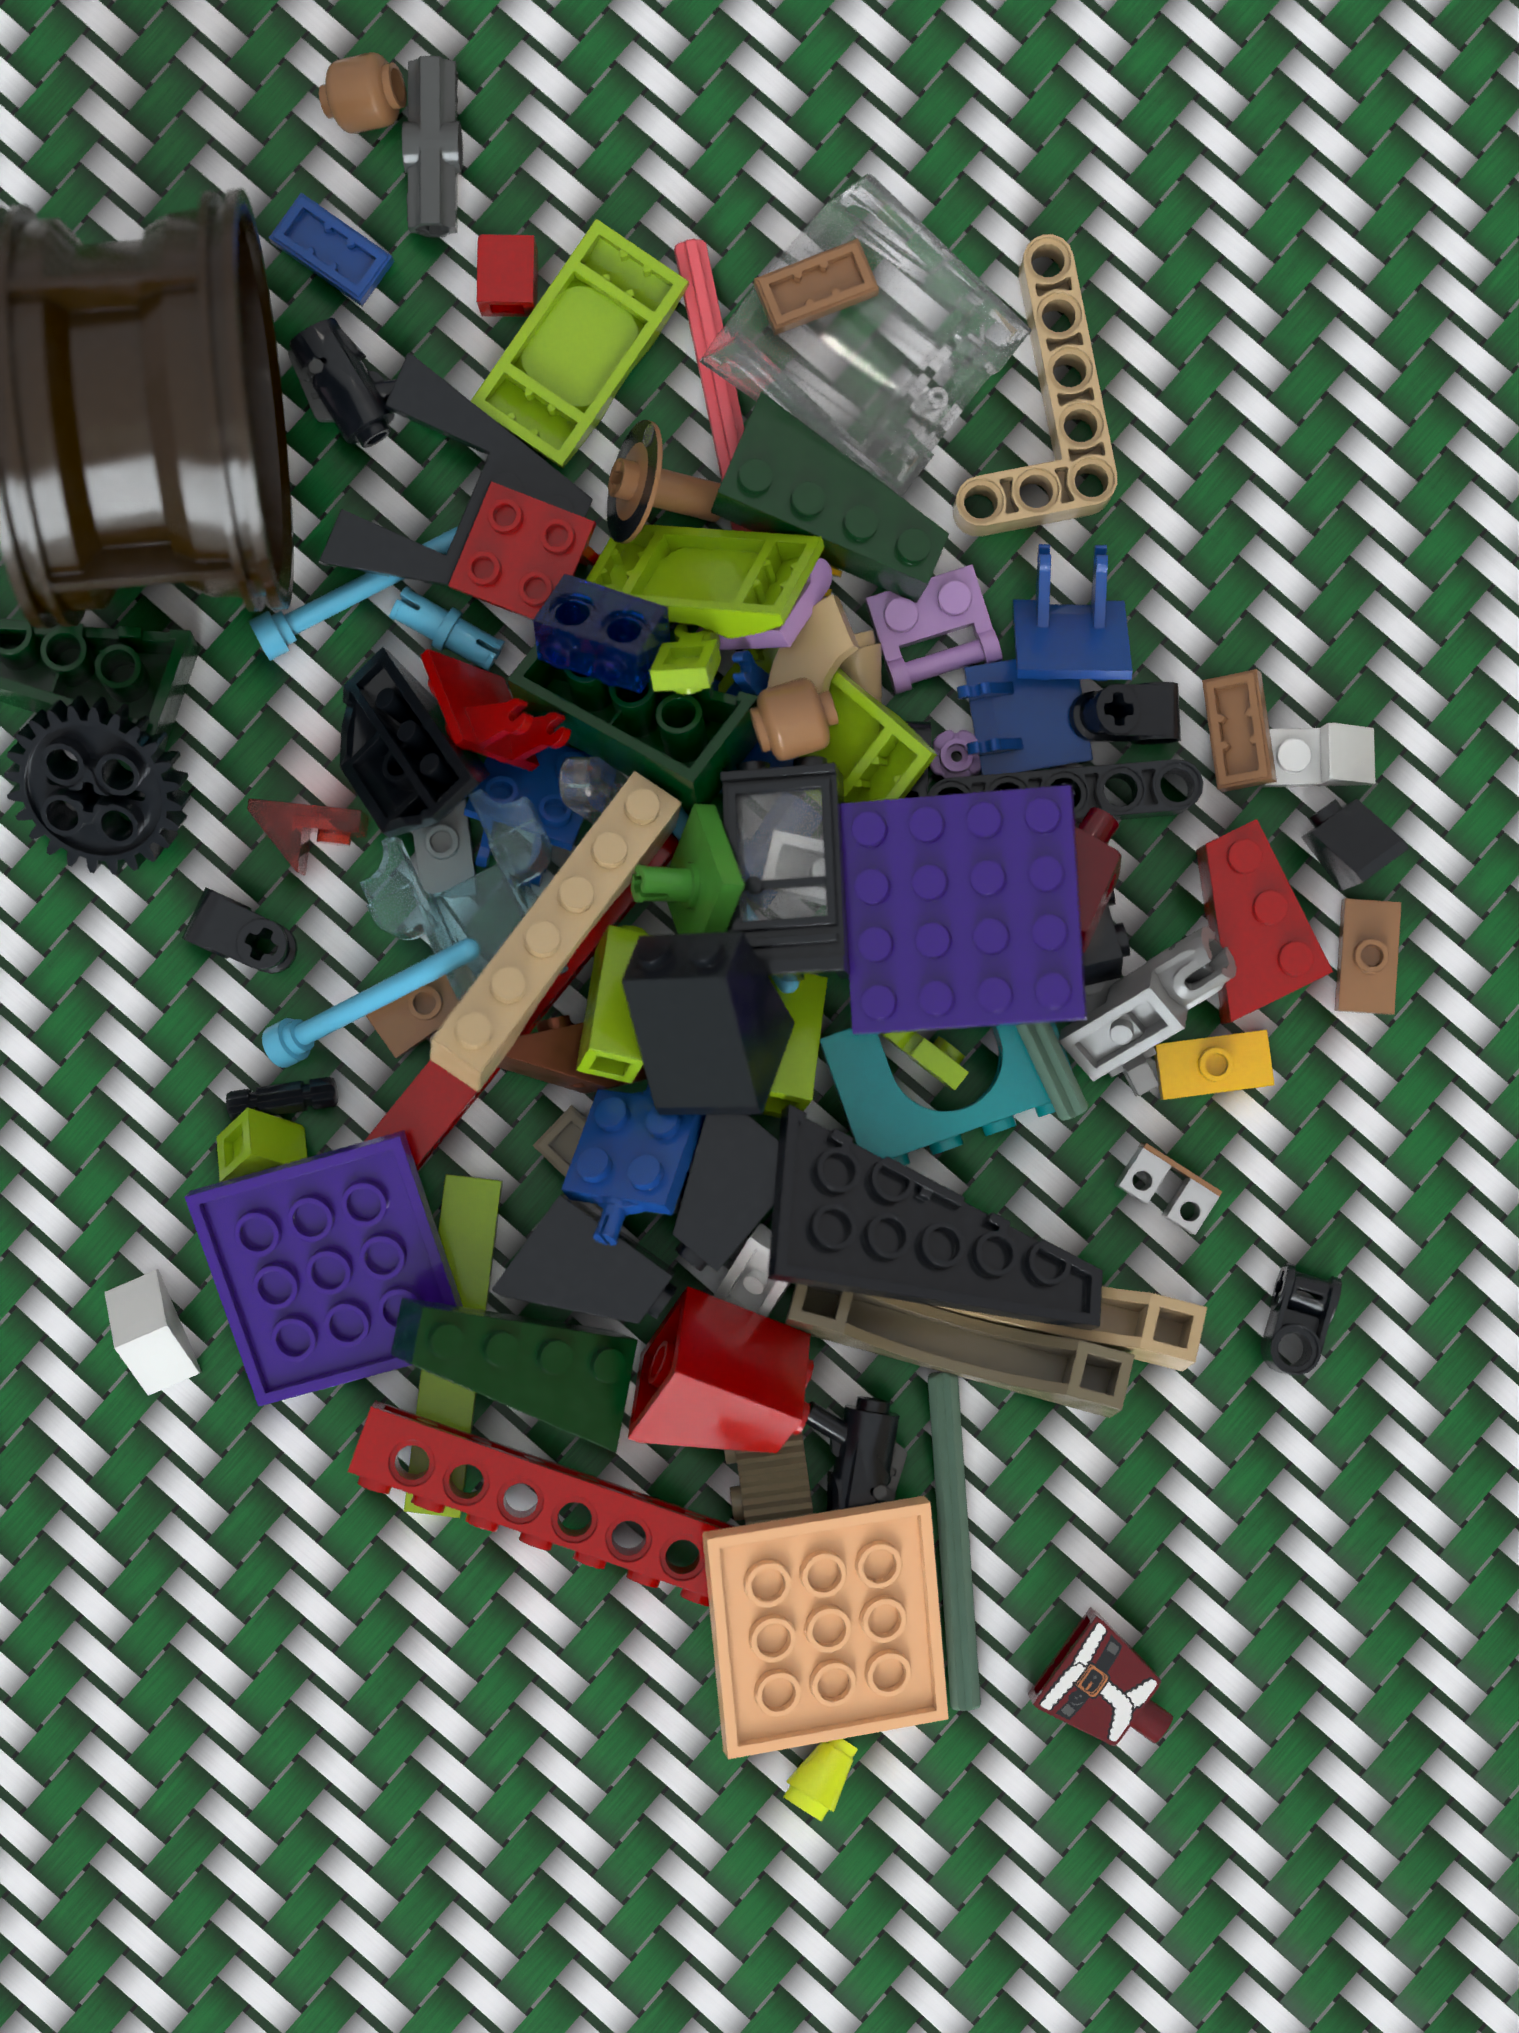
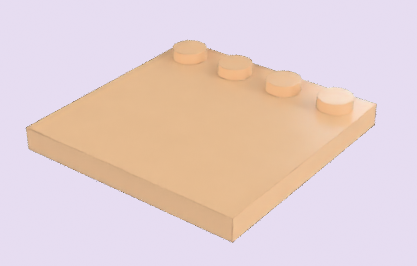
M925 1496L702 1532L723 1751L728 1759L949 1719L931 1502Z

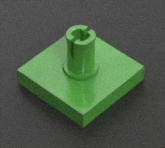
M693 804L669 867L638 864L635 868L636 874H633L631 878V893L634 901L667 902L678 934L726 932L745 886L715 805Z

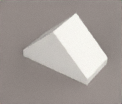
M158 1269L104 1292L114 1349L148 1396L202 1373Z

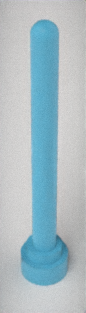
M457 527L422 545L446 555ZM365 573L286 615L282 611L273 615L267 611L249 620V623L265 654L271 661L290 651L288 645L297 641L296 634L405 578Z
M463 939L306 1021L285 1018L264 1030L262 1035L264 1051L275 1065L281 1068H288L306 1059L316 1040L474 961L480 954V946L474 939Z

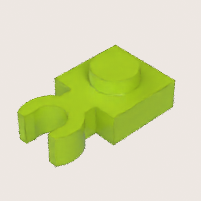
M678 624L674 629L676 642L661 644L650 669L653 690H673L678 694H692L702 689L710 688L721 662L719 635L706 629L696 633H689L687 625Z
M916 1031L880 1034L951 1091L956 1090L969 1073L960 1066L965 1056L940 1036L932 1044Z

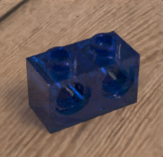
M568 574L563 575L533 619L539 660L548 662L556 668L568 669L598 679L607 685L619 686L637 693L642 692L651 678L650 669L661 644L670 642L668 607Z

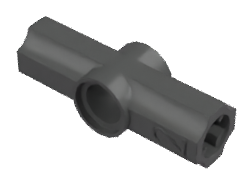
M420 56L418 59L408 61V121H404L402 126L403 166L405 173H408V229L410 233L420 234L425 237H445L446 235L457 233V173H462L463 168L461 122L457 121L456 61L447 60L440 56Z

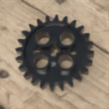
M77 696L68 707L63 701L58 700L47 712L42 709L38 711L29 721V724L27 723L15 736L18 742L7 753V757L14 763L4 773V777L17 783L7 794V798L13 801L24 802L25 805L15 816L16 819L23 821L32 819L36 824L29 837L36 839L46 835L50 839L46 853L52 855L60 848L67 850L68 866L72 867L80 857L86 858L90 873H95L105 861L110 872L117 874L125 863L133 871H136L146 859L154 862L162 851L171 845L179 834L177 832L187 819L188 815L182 809L191 799V795L179 790L189 777L188 773L172 770L171 768L181 756L179 751L163 752L160 748L167 734L160 732L150 736L145 732L150 719L146 715L135 724L129 721V706L125 703L115 714L109 713L105 697H100L91 709H89L83 696ZM64 750L73 754L77 761L67 756ZM118 759L128 764L132 771L125 769ZM65 802H68L69 804H71V805L75 808L76 811L71 810V809L65 804ZM118 811L127 815L131 822L120 816Z

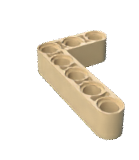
M1054 234L1038 236L1027 245L1019 267V283L1055 461L978 475L966 480L960 486L953 505V518L956 526L963 533L970 536H987L1096 514L1108 504L1117 486V470L1074 255L1070 245L1063 238ZM1039 257L1051 258L1058 264L1060 272L1053 277H1043L1034 271L1031 262ZM1050 311H1059L1069 318L1071 327L1063 332H1054L1044 324L1042 316ZM1061 365L1072 366L1080 373L1082 382L1074 387L1063 386L1055 379L1053 370ZM1072 419L1085 421L1092 430V438L1085 442L1074 441L1067 436L1064 424ZM1084 473L1097 476L1102 482L1103 493L1096 497H1087L1081 494L1075 485V478ZM1028 484H1037L1046 490L1049 502L1040 508L1030 507L1022 501L1020 489ZM972 495H983L992 502L994 513L986 518H975L967 512L964 501Z

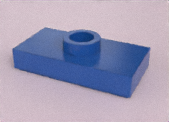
M300 193L269 236L273 245L362 307L395 262L390 254L303 193Z

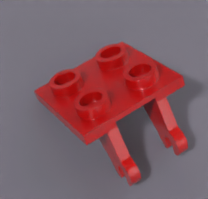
M491 481L448 586L451 589L553 629L559 615L565 618L567 616L572 617L576 622L585 624L589 612L576 606L566 597V594L579 563L584 566H588V564L594 566L600 556L588 545L597 524L595 521Z
M426 649L420 655L429 677V689L437 698L446 720V732L452 742L459 748L470 750L496 759L501 763H508L532 772L539 766L536 753L547 747L561 748L569 740L571 735L570 729L560 727L554 732L555 728L565 720L564 715L552 712L539 717H533L527 713H522L519 716V713L527 707L528 703L517 698L512 699L504 677L430 649Z

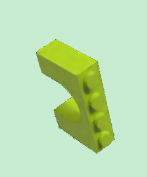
M609 925L596 947L576 1071L632 1083L644 1065L621 981L639 936L649 935L640 927L632 925L616 927ZM804 974V980L799 981L796 991L783 993L769 976L795 1025L763 1111L764 1115L781 1118V1110L789 1104L804 1112L812 1102L827 977Z

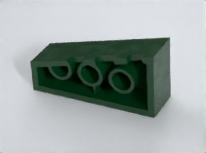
M762 391L722 480L711 513L754 532L822 536L825 547L819 558L825 559L830 565L916 603L929 584L949 536V533Z
M0 619V702L37 713L41 709L47 712L58 700L63 701L68 707L77 696H83L89 709H91L100 697H105L109 713L113 714L125 703L129 706V721L135 724L146 715L150 719L145 732L150 736L160 732L167 734L165 741L160 745L164 752L200 648L191 630L170 629V632L143 631L142 627L118 626V629L85 627L81 623L70 627L56 625L54 628L36 629L28 620Z
M543 638L537 641L508 677L507 681L513 699L517 698L528 703L527 707L519 713V716L522 713H527L533 717H539L552 712L564 715L565 720L555 728L554 732L560 727L570 729L571 735L567 741L569 744L629 777L636 771L682 802L681 806L690 811L693 804L712 803L722 790L720 772L736 771V765L744 761L758 742L749 709L757 707L758 696L739 691L738 695L734 696L714 690L713 684L710 688H705L692 694H678L673 690L654 691L650 675L651 667L637 664L636 668L611 663L606 655Z
M402 1297L391 1355L616 1453L638 1340L614 1330Z

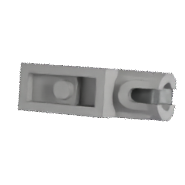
M1208 926L1202 927L1154 956L1143 966L1114 982L1109 988L1106 1003L1088 1013L1087 1020L1074 1021L1061 1029L1058 1042L1090 1079L1095 1081L1183 1030L1188 1010L1216 994L1222 989L1224 983L1235 977L1237 968L1234 957L1227 947L1222 948L1217 942L1213 930Z

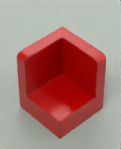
M480 235L477 245L476 302L481 316L529 317L537 305L538 248L534 235Z

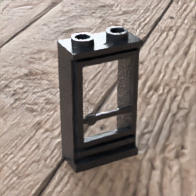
M820 756L799 757L793 760V766L771 768V764L765 761H746L738 763L736 771L720 772L723 789L724 830L745 884L729 922L728 932H744L768 976H777L782 981L804 980V974L835 972L841 979H848L850 972L840 804L844 803L842 773L835 763H827V758Z

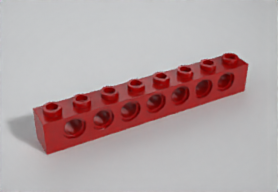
M377 1400L370 1407L348 1472L359 1476L357 1484L366 1489L382 1494H390L392 1487L413 1494L411 1502L426 1510L443 1513L445 1506L465 1512L467 1513L465 1521L478 1528L497 1532L499 1525L521 1532L519 1540L525 1544L548 1551L551 1550L553 1543L574 1550L572 1558L582 1564L597 1569H605L608 1562L628 1569L626 1577L634 1582L652 1588H658L660 1581L682 1588L680 1592L681 1597L708 1607L709 1599L702 1532L737 1527ZM411 1445L422 1448L429 1457L428 1469L419 1474L405 1471L398 1460V1454L402 1448ZM460 1465H473L482 1473L484 1483L477 1491L463 1492L454 1485L452 1471ZM518 1483L531 1486L537 1494V1503L526 1511L513 1509L505 1498V1492L509 1487ZM578 1502L589 1509L592 1518L584 1528L577 1530L569 1529L559 1519L561 1508L568 1503ZM625 1521L638 1523L645 1531L643 1541L633 1548L619 1546L612 1536L613 1530L618 1524ZM688 1540L696 1545L699 1552L692 1564L679 1567L673 1565L667 1559L666 1551L675 1541Z

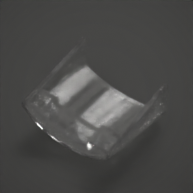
M866 174L832 197L765 274L852 240L859 239L879 287L878 296L774 336L754 287L718 333L699 362L756 402L762 391L902 497L933 458L934 454L931 451L987 379L1004 367L1032 329L873 175Z

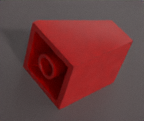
M687 1286L641 1352L628 1439L638 1443L778 1453L792 1434L799 1435L809 1416L810 1404L805 1402L804 1398L805 1388L811 1379L814 1369V1361L808 1358L811 1334Z

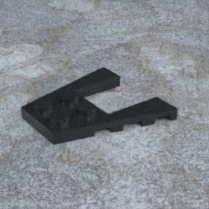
M408 353L387 400L385 409L488 455L446 555L341 509L319 564L445 586L449 585L491 481L582 517H586L593 499L415 356Z

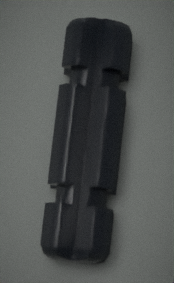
M331 1077L309 1079V1084H304V1081L257 1087L256 1092H252L251 1089L230 1091L226 1094L227 1113L232 1121L247 1107L276 1116L308 1111V1106H313L314 1109L334 1107L338 1104L337 1085L334 1078Z

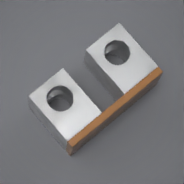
M1141 1142L1114 1185L1140 1202L1148 1204L1170 1168L1186 1178L1164 1210L1162 1216L1188 1233L1196 1235L1221 1196L1222 1191L1154 1147ZM1143 1171L1147 1176V1183L1144 1188L1138 1190L1134 1187L1132 1179L1135 1173ZM1186 1202H1191L1194 1206V1214L1190 1219L1184 1220L1180 1214L1181 1206Z

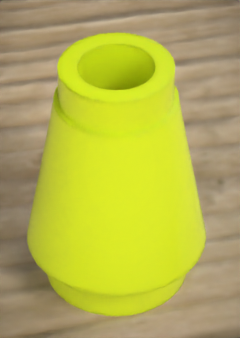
M844 1739L819 1743L786 1780L790 1786L783 1797L822 1822L828 1810L835 1811L853 1763V1757L858 1748Z

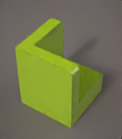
M248 1107L216 1137L220 1182L307 1158L305 1129L301 1124Z

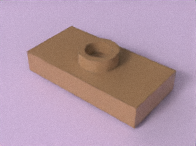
M859 239L754 278L753 284L774 336L876 297L879 293V287Z
M1254 669L1202 680L1217 789L1221 792L1277 782L1261 672Z
M1342 899L1335 1011L1394 1015L1402 902Z
M466 964L367 1014L366 1017L394 1057L398 1059L438 1031L478 977L469 964Z

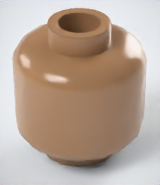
M375 52L334 61L327 69L325 84L319 87V100L325 116L328 119L334 118L343 131L351 134L391 126L399 117V111L406 106L407 101L405 82L399 67L393 62L388 63L382 55Z
M799 678L764 689L757 697V707L749 709L762 753L771 750L772 754L781 761L824 749L830 742L829 726L839 724L829 690L818 693L814 683L807 678Z

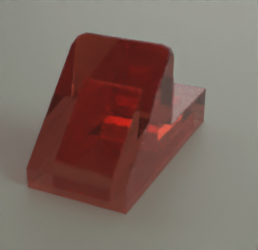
M248 799L247 810L294 870L303 876L306 875L311 832L317 833L316 842L339 846H350L351 836L366 838L369 816L362 810Z

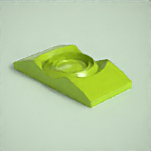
M595 219L473 396L471 402L512 435L563 469L600 423L631 371L653 346L688 288L689 281L598 219Z
M645 524L637 537L630 543H618L610 537L575 599L578 607L605 620L643 632L670 622H676L688 626L697 625L728 639L763 633L784 625L825 546L822 536Z
M779 648L744 649L743 651H750L754 662L769 674ZM735 662L718 684L719 692L726 693L735 682L733 673L741 672L739 663ZM839 667L831 679L829 687L839 724L829 726L830 742L827 747L799 757L820 756L827 758V763L836 764L843 775L844 803L903 799L935 759L937 753L899 715L867 693ZM821 789L804 791L822 807Z

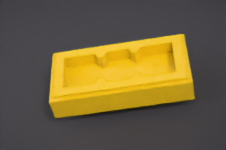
M1267 1030L1160 1043L1154 1046L1157 1053L1154 1056L1160 1100L1275 1085Z

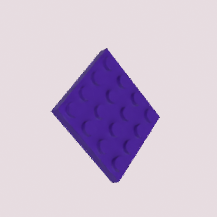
M1071 785L840 804L852 1034L869 1035L1087 1020L1074 796Z
M404 1130L194 1189L185 1196L258 1407L411 1366V1364L391 1355L402 1297L463 1307Z

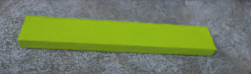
M445 1174L438 1233L463 1307L487 1311L503 1181ZM421 1369L416 1415L472 1434L477 1393ZM412 1445L409 1473L419 1474L428 1469L429 1457L422 1448ZM468 1464L460 1465L452 1471L454 1485L463 1492L465 1491ZM406 1492L404 1512L460 1518L462 1515V1511L445 1506L443 1513L429 1511L416 1506L411 1502L413 1494Z

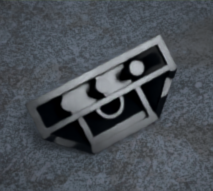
M384 647L343 686V702L347 706L341 726L339 767L381 832L387 837L392 838L439 823L490 775L476 752L463 750L452 742L446 732V720L438 701Z

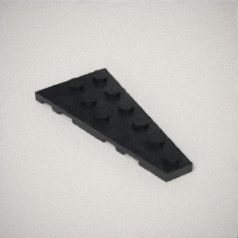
M790 1104L781 1110L768 1279L1084 1330H1093L1100 1327L1103 1270L1044 1239L1037 1241L1010 1226L1011 1222L994 1212L986 1214L964 1202L965 1197L888 1156L883 1159L852 1143L854 1138L837 1129L830 1131L806 1118L807 1113Z

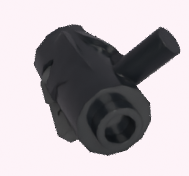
M335 318L325 319L311 325L290 341L289 346L291 350L288 352V356L314 417L318 422H335L347 444L352 445L360 442L363 448L379 443L391 433L389 424L393 421L395 414L385 409V405L396 379L385 381L378 372L368 371L362 361L367 356L346 335Z
M857 1396L856 1406L845 1405L843 1419L814 1401H811L809 1403L810 1411L806 1424L830 1439V1451L836 1456L833 1472L827 1471L826 1512L894 1501L907 1452L896 1442L900 1416L889 1412L891 1402L877 1398Z

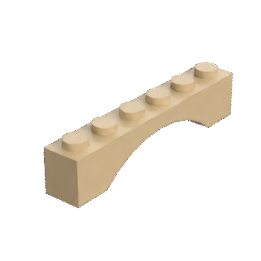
M636 771L632 773L432 1037L430 1060L477 1092L480 1091L512 1048L542 998L577 948L614 901L631 884L632 875L636 874V866L638 864L647 866L674 831L682 802Z
M1102 1286L1100 1327L1093 1330L929 1305L1002 1326L1087 1341L1134 1354L1135 1360L1182 1372L1196 1363L1207 1311L1205 1306L1154 1293Z

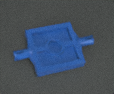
M649 1083L645 1091L636 1093L597 1090L561 1189L569 1200L593 1203L603 1209L596 1231L593 1234V1238L596 1241L605 1245L608 1243L611 1246L616 1245L626 1215L646 1211L673 1215L706 1115H659L654 1106Z

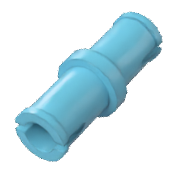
M408 586L400 593L402 598L401 600H396L389 618L394 621L397 620L433 640L431 646L442 652L447 648L486 671L491 670L494 665L493 660H497L505 644L504 640L497 639L463 620V613L454 607L447 611L415 593Z

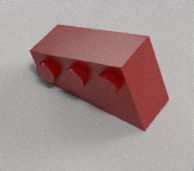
M1257 819L1206 843L1196 850L1206 920L1208 919L1209 928L1215 932L1217 942L1222 948L1227 947L1231 952L1237 968L1235 977L1224 983L1222 989L1218 991L1220 1003L1218 1008L1221 1024L1231 1023L1333 972Z

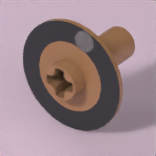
M641 420L630 430L610 473L607 523L612 539L618 543L627 544L637 537L644 527L652 507L711 522H717L721 518L711 513L721 483L663 469L662 437L659 427L653 421Z

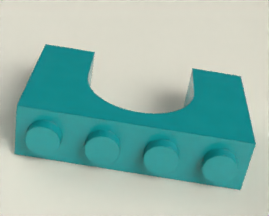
M1050 1022V1025L1056 1035V1038L1059 1041L1060 1035L1056 1027L1055 1022ZM1015 1025L991 1026L998 1048V1064L994 1078L981 1097L968 1106L953 1111H935L925 1108L912 1101L903 1093L892 1075L878 1034L854 1035L852 1034V1028L820 1039L819 1044L855 1144L883 1159L888 1156L903 1165L911 1163L907 1154L911 1151L929 1146L931 1154L935 1155L963 1145L960 1134L982 1126L984 1135L988 1136L1016 1126L1014 1115L1035 1108L1038 1117L1056 1111ZM1060 1044V1046H1061V1048H1062V1050H1063V1052H1064V1055H1065V1057H1066V1059H1067V1061H1068V1063H1069V1060H1068L1067 1054H1066V1052H1065V1049H1064V1047Z

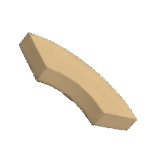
M831 594L814 605L812 615L792 645L778 649L769 674L767 688L799 678H807L814 683L818 693L829 690L831 679L841 663L860 649L839 597Z

